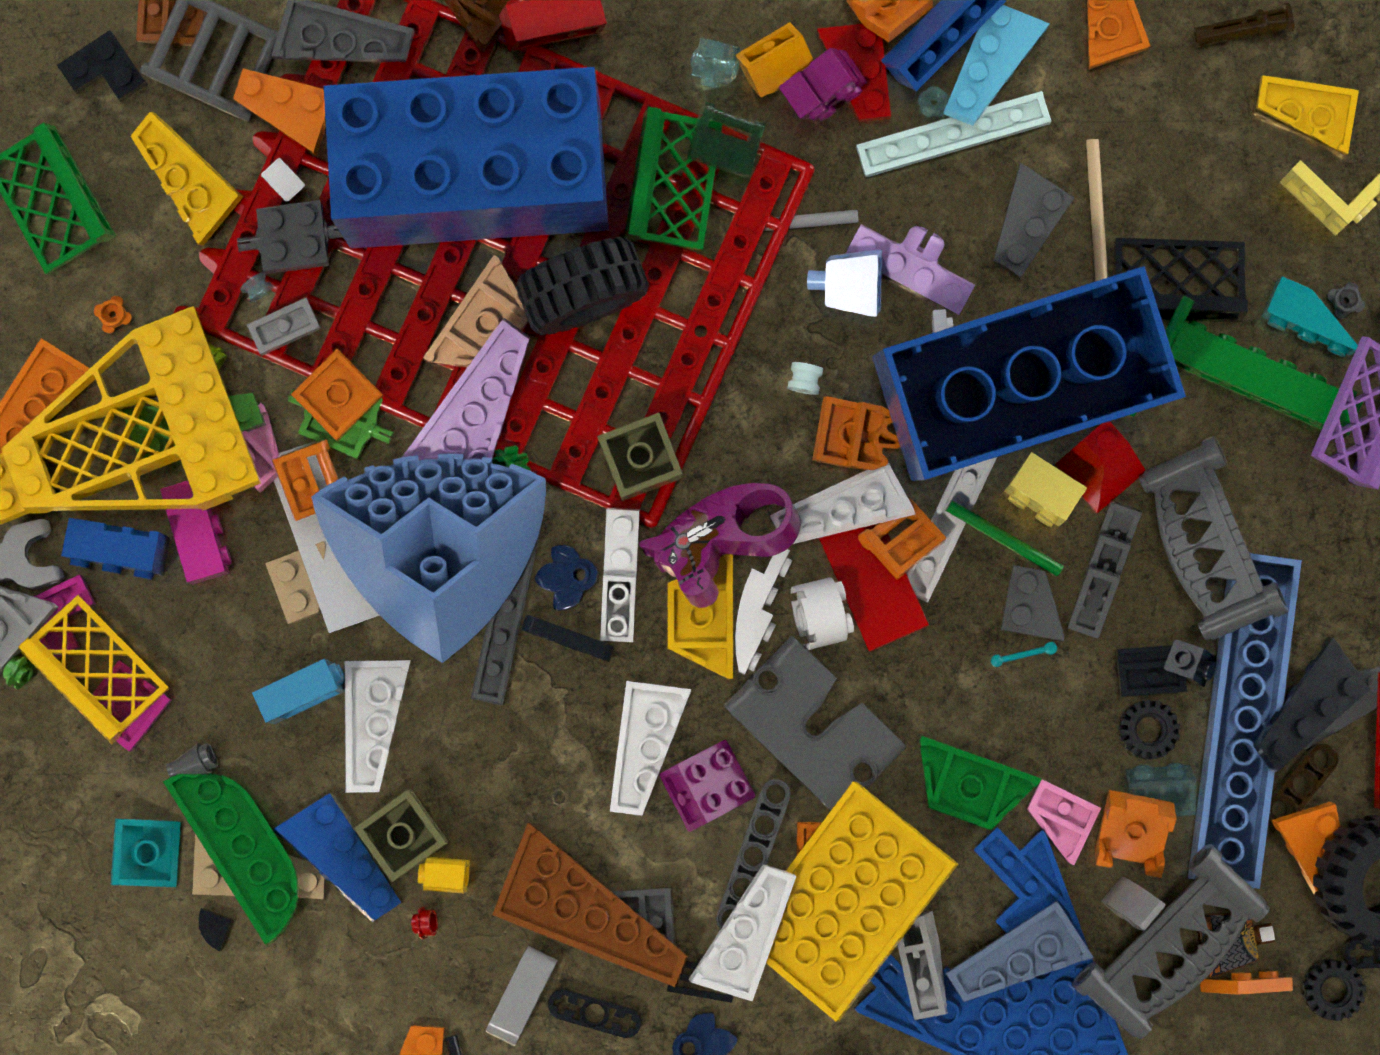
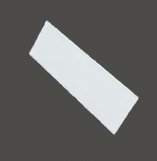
M316 441L287 451L280 452L279 454L280 456L285 455L287 453L309 446L315 443ZM316 455L307 457V460L320 491L327 484ZM277 477L274 483L328 632L331 633L380 616L360 594L340 566L322 532L316 514L298 521L294 520L281 483ZM322 541L326 545L324 560L315 545Z

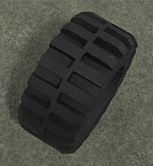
M616 237L571 249V251L561 253L539 263L538 266L530 268L519 277L516 290L531 329L540 335H550L584 326L629 307L647 294L649 283L633 243L627 238Z
M1366 815L1364 820L1361 818L1350 820L1348 828L1339 827L1333 833L1335 838L1332 841L1327 840L1323 845L1322 849L1325 852L1322 858L1317 857L1315 864L1319 868L1318 875H1313V886L1318 888L1314 896L1316 903L1322 906L1321 914L1327 921L1332 923V927L1366 945L1370 944L1380 948V905L1367 909L1362 891L1367 871L1380 858V816Z

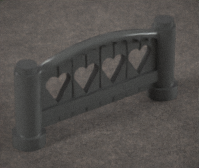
M1214 435L1202 440L1201 446L1143 471L1144 474L1139 476L1145 493L1153 492L1155 495L1159 531L1172 569L1188 596L1203 613V620L1198 622V626L1205 640L1211 638L1215 640L1273 614L1277 618L1289 612L1277 583L1273 582L1263 587L1215 471L1228 464L1223 450ZM1181 490L1200 493L1186 514L1178 515L1176 513L1177 504L1171 501V495L1174 491ZM1193 519L1212 522L1198 543L1190 544L1188 542L1189 533L1183 530V523L1186 520ZM1198 549L1223 551L1224 553L1209 573L1203 574L1200 572L1201 562L1195 559V552ZM1211 578L1236 581L1221 603H1214L1212 601L1213 592L1207 589V582Z
M1212 844L1203 847L1189 864V869L1197 878L1105 971L1098 964L1092 962L1084 967L1073 981V988L1082 996L1088 995L1130 1035L1138 1039H1143L1151 1031L1153 1024L1150 1023V1018L1183 998L1217 967L1236 941L1248 919L1258 922L1270 910L1267 901L1221 859L1222 853ZM1202 905L1227 908L1231 911L1229 919L1221 921L1219 929L1210 930L1207 927ZM1179 928L1205 932L1207 940L1203 944H1198L1195 953L1187 954L1184 952ZM1156 951L1180 955L1184 958V963L1181 967L1174 968V974L1171 977H1163L1160 973ZM1137 975L1158 979L1161 982V986L1158 990L1151 991V997L1148 1000L1141 1001L1137 998L1132 976Z

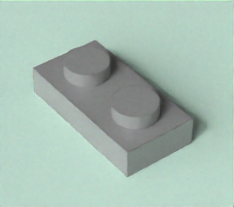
M307 298L247 324L261 356L321 329Z

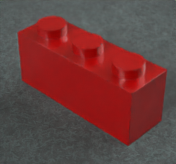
M510 0L499 14L509 52L599 34L607 24L601 0Z

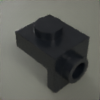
M1174 640L1164 669L1184 677L1193 684L1205 687L1207 680H1210L1214 675L1216 669L1214 661L1216 657L1204 648L1180 640Z

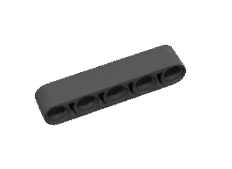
M769 780L760 791L717 912L716 920L720 929L724 925L721 919L723 913L726 910L734 909L741 899L733 891L734 882L739 878H746L752 882L763 864L766 865L790 800V789L782 780ZM774 784L780 785L785 792L783 801L777 804L769 802L766 797V790ZM763 815L769 816L774 822L772 832L766 835L758 833L755 829V821ZM749 847H758L762 851L763 859L758 865L752 866L745 862L744 852Z

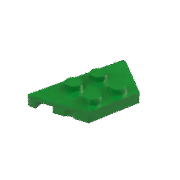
M924 736L920 737L919 742L929 809L992 830L1041 781V778L933 739Z

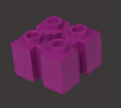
M829 48L813 60L807 68L797 72L781 84L779 88L800 119L809 118L813 121L817 119L824 121L837 111L835 106L839 101L845 99L846 102H849L862 93L861 87L867 81L845 50Z

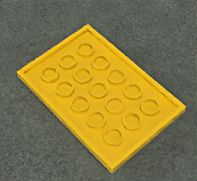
M853 781L786 870V872L794 874L796 879L766 964L835 1022L840 1021L958 866V863L857 781Z

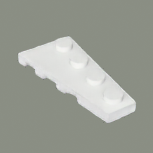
M888 463V465L876 470L861 472L795 503L794 506L800 516L801 526L798 537L793 544L915 515V511ZM786 508L770 515L775 529L784 520Z
M411 660L344 662L345 793L379 792Z
M626 681L610 812L643 816L691 689Z
M763 864L690 976L689 981L753 1001L796 876Z

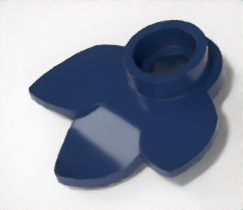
M568 545L554 546L551 548L553 562L541 567L534 579L541 588L554 592L553 607L555 610H567L579 604L584 591L591 589L596 584L598 570L592 561L581 558L573 547ZM581 568L585 571V578L582 581L576 575L577 571Z
M702 1013L693 1017L689 1022L687 1031L675 1038L672 1051L673 1055H726L735 1047L738 1039L728 1030L714 1028L715 1018L713 1013ZM686 1042H691L695 1045V1051L692 1054H685L682 1047Z

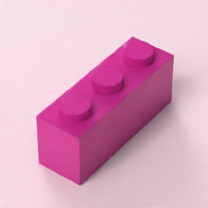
M189 481L160 489L162 499H190L193 497ZM211 508L204 511L201 509H166L187 583L194 585L230 574L228 565L232 564V559L228 547H222L218 534H222L223 529L218 515L213 516Z

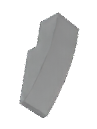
M1123 876L1120 877L1101 900L1104 905L1121 919H1125L1134 928L1143 931L1146 930L1166 906L1154 895Z

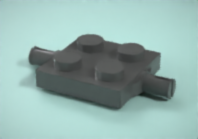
M321 200L256 209L258 221L256 236L237 238L239 252L259 250L262 258L263 272L266 275L329 266L328 247L330 239L343 236L335 225H327L324 219L323 204Z

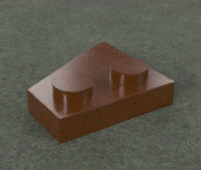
M510 0L444 1L478 49L484 52L502 29L499 14Z

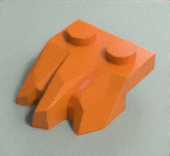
M846 0L862 24L887 42L892 41L933 8V0Z
M829 396L823 397L812 461L864 470H876L888 465V459L882 453L883 448L898 449L900 447L897 435L889 432L887 429L888 424L893 423L889 410L883 406L865 402L857 403Z

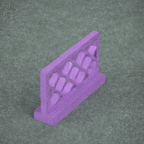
M1362 336L1311 456L1348 477V481L1378 490L1380 486V405L1376 411L1373 396L1380 393V386L1371 389L1369 374L1378 371L1380 381V344L1369 337ZM1371 349L1373 350L1376 364L1367 368L1365 357L1368 350ZM1360 379L1363 394L1354 397L1352 387L1355 381ZM1365 400L1368 415L1359 419L1356 404ZM1347 409L1350 424L1341 427L1339 418L1342 411ZM1369 422L1370 429L1363 441L1360 426ZM1352 430L1355 445L1346 449L1343 434ZM1335 438L1338 453L1329 457L1324 453L1329 441ZM1357 452L1358 457L1351 470L1348 456Z

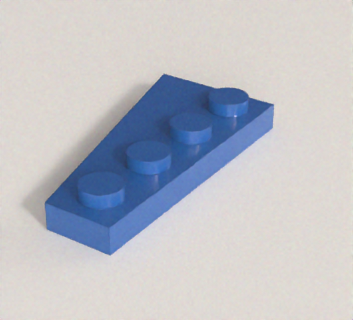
M330 793L273 829L275 833L293 846L294 850L303 859H307L319 871L318 873L341 891V894L371 922H374L401 904L396 893Z

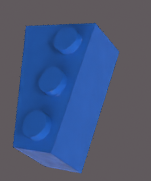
M69 518L61 556L70 559L69 565L89 568L90 563L101 564V571L121 574L123 568L134 570V577L153 580L154 574L161 576L164 574L171 538L156 531L146 532L135 530L131 527H118L107 525L106 523Z

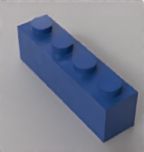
M941 0L881 61L898 83L917 91L1007 0Z

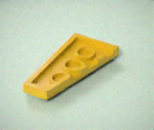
M149 112L130 137L151 170H154L162 182V188L174 201L179 209L177 212L182 220L191 228L194 233L192 236L198 245L204 246L243 196L156 113Z

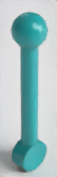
M1048 642L1044 647L1005 656L996 654L991 657L990 662L992 666L1000 667L1004 662L1046 653L1052 655L1056 653L1057 645L1054 642Z

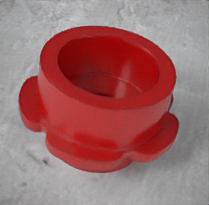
M420 907L418 914H413L411 926L413 933L418 934L420 939L423 940L428 938V936H435L437 933L438 919L433 909L425 910L424 907Z

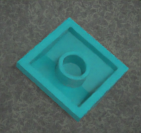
M115 819L111 885L176 887L181 822Z

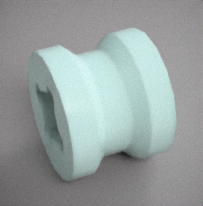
M792 362L791 371L793 372V377L788 381L787 389L804 394L818 395L820 387L817 382L818 378L822 376L823 368L807 363Z

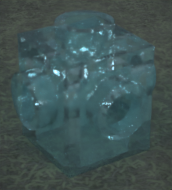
M701 37L698 49L693 52L690 65L693 68L691 75L701 78L700 84L719 89L720 84L731 85L732 79L736 78L740 64L735 55L740 52L741 47Z

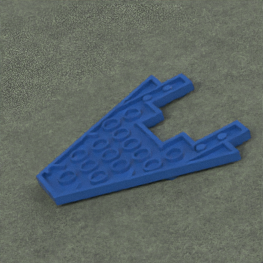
M996 827L973 850L1018 898L994 921L1007 933L1057 901L1088 948L1046 833L1041 830L1019 850ZM890 954L870 980L876 987L854 1007L858 1013L953 1055H1128L1116 1021L1088 995L1082 996L1072 987L1073 981L1080 971L1093 962L1092 958L1024 982L1010 985L1004 989L966 1002L962 1000L945 974L950 970L946 966L943 968L948 1013L914 1020L903 968Z

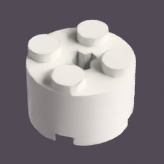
M831 577L791 587V594L797 592V600L791 601L796 627L800 637L807 636L809 643L803 644L807 650L846 641L848 633L854 632L851 615L849 613L845 614L842 601L846 600V594L841 581L834 582Z

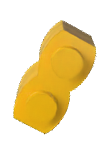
M438 857L426 858L425 863L419 864L418 883L423 884L424 891L467 893L470 860Z

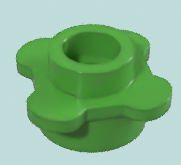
M13 657L3 670V678L6 679L5 683L8 686L13 684L15 689H20L32 678L35 666L30 661L27 662L25 657Z

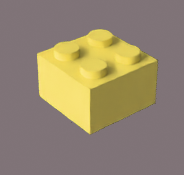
M1031 452L1025 458L1004 492L1009 494L1008 500L1015 506L1023 510L1027 506L1037 513L1035 518L1049 527L1055 524L1059 527L1067 520L1087 487Z

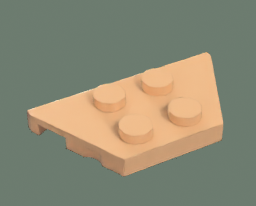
M496 255L491 258L423 357L427 362L468 367L503 318L507 319L521 331L528 324V319L517 290Z

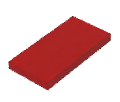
M877 524L819 538L838 582L841 581L844 586L846 601L869 652L929 626L907 574L905 573L897 580L879 559L860 543L858 535L866 529L871 530ZM888 533L880 539L884 545L891 541Z

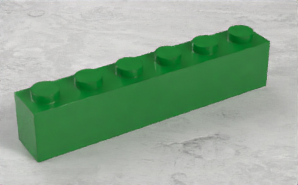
M1189 320V323H1183L1171 346L1176 367L1322 430L1341 385L1336 388L1327 384V379L1319 374L1309 372L1306 375L1296 370L1297 366L1289 361L1279 359L1276 362L1266 357L1267 353L1257 347L1249 346L1246 349L1236 344L1237 339L1227 334L1219 333L1216 336L1207 332V326L1197 321ZM1353 390L1354 397H1357V392ZM1363 401L1356 404L1357 413H1359ZM1347 409L1343 410L1340 415L1341 427L1350 424ZM1350 431L1343 434V438L1347 437Z

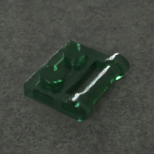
M704 101L699 111L687 158L745 178L750 177L766 122L759 119L752 121L714 108V104ZM710 120L749 133L747 141L708 129Z

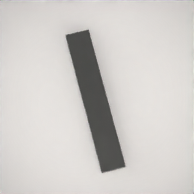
M544 514L535 546L524 571L508 598L486 625L470 699L502 706L504 704Z

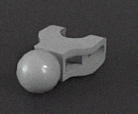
M45 519L33 520L14 525L6 532L3 541L0 543V583L12 581L25 589L34 591L64 580V572L58 566L35 567L31 565L28 559V550L31 545L42 538L48 537L50 534V521Z

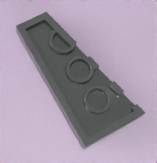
M288 0L271 57L281 60L406 63L415 31L413 28L310 0Z

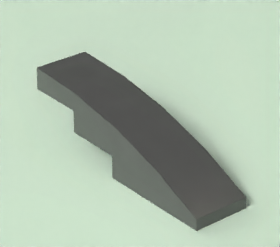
M1110 500L1067 626L1068 629L1097 639L1099 638L1120 582V575L1130 551L1131 541L1139 523L1142 510Z

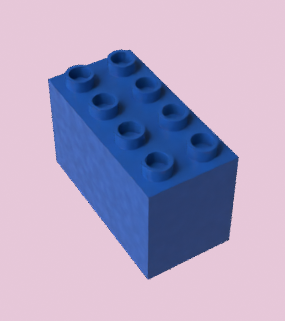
M595 67L324 86L331 220L350 248L609 231L601 105Z
M1145 266L882 349L872 356L911 481L936 477L1186 397Z

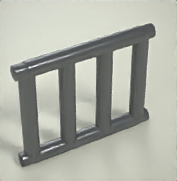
M176 0L149 62H145L141 66L140 73L249 122L252 116L251 111L239 103L237 104L220 96L248 32L266 40L253 69L255 72L266 74L272 60L271 55L278 31L211 0ZM192 5L207 12L181 72L179 76H176L161 69V66L188 6ZM220 18L237 27L212 83L207 90L190 81Z

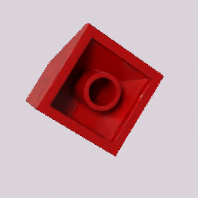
M1110 421L1100 424L1054 464L1057 469L1087 487L1082 498L1096 514L1107 506L1110 500H1114L1135 482L1145 471L1129 442Z

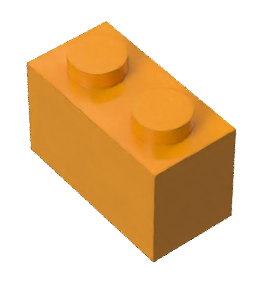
M791 22L735 55L749 85L761 98L777 91L781 84L797 72L803 71L814 60L803 35Z

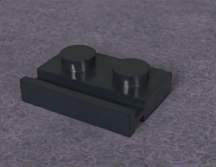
M1172 645L1117 649L1120 697L1187 692L1186 679L1164 669Z

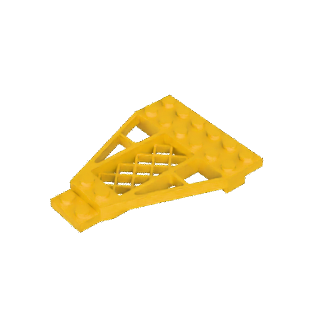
M194 306L132 330L1 448L3 453L0 454V525L30 513H48L51 511L201 509L204 511L232 500V495L261 484ZM134 344H138L150 376V381L143 386L115 397H110L102 373ZM96 379L102 395V400L99 403L48 423ZM157 396L159 402H156V401L152 400L151 398ZM145 403L159 408L152 424L138 419ZM136 405L132 415L121 412L123 409ZM115 415L128 420L121 436L108 431ZM164 416L170 431L159 427ZM106 417L101 428L90 424L93 421ZM135 424L149 429L142 445L128 439ZM85 427L98 432L91 448L78 443ZM75 429L70 440L62 436H59L60 434ZM156 432L170 437L164 451L158 452L149 448ZM105 436L119 441L111 457L98 452ZM54 440L67 444L61 460L47 455ZM45 441L42 448H40L39 443ZM126 444L139 449L134 462L131 464L118 460ZM75 448L88 453L81 469L67 464ZM146 453L151 454V456L144 458ZM95 456L108 461V465L101 476L88 472ZM45 460L58 465L52 478ZM181 460L193 492V497L190 499L147 500L140 476ZM116 465L121 467L119 469L114 470ZM64 469L78 473L73 486L69 489L58 485ZM85 477L91 479V480L86 481V482L83 483ZM131 479L139 496L137 500H81Z

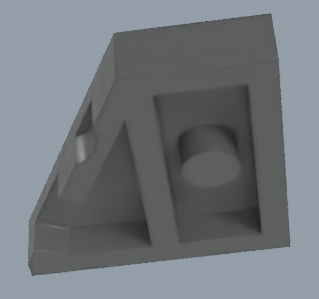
M1012 566L1000 630L1064 641V633L1046 571Z

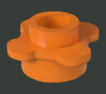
M113 296L110 300L98 304L94 308V315L99 317L103 324L102 330L108 334L114 333L117 327L128 325L132 321V315L126 312L123 306L124 301L119 296ZM115 312L116 316L112 318L110 313Z

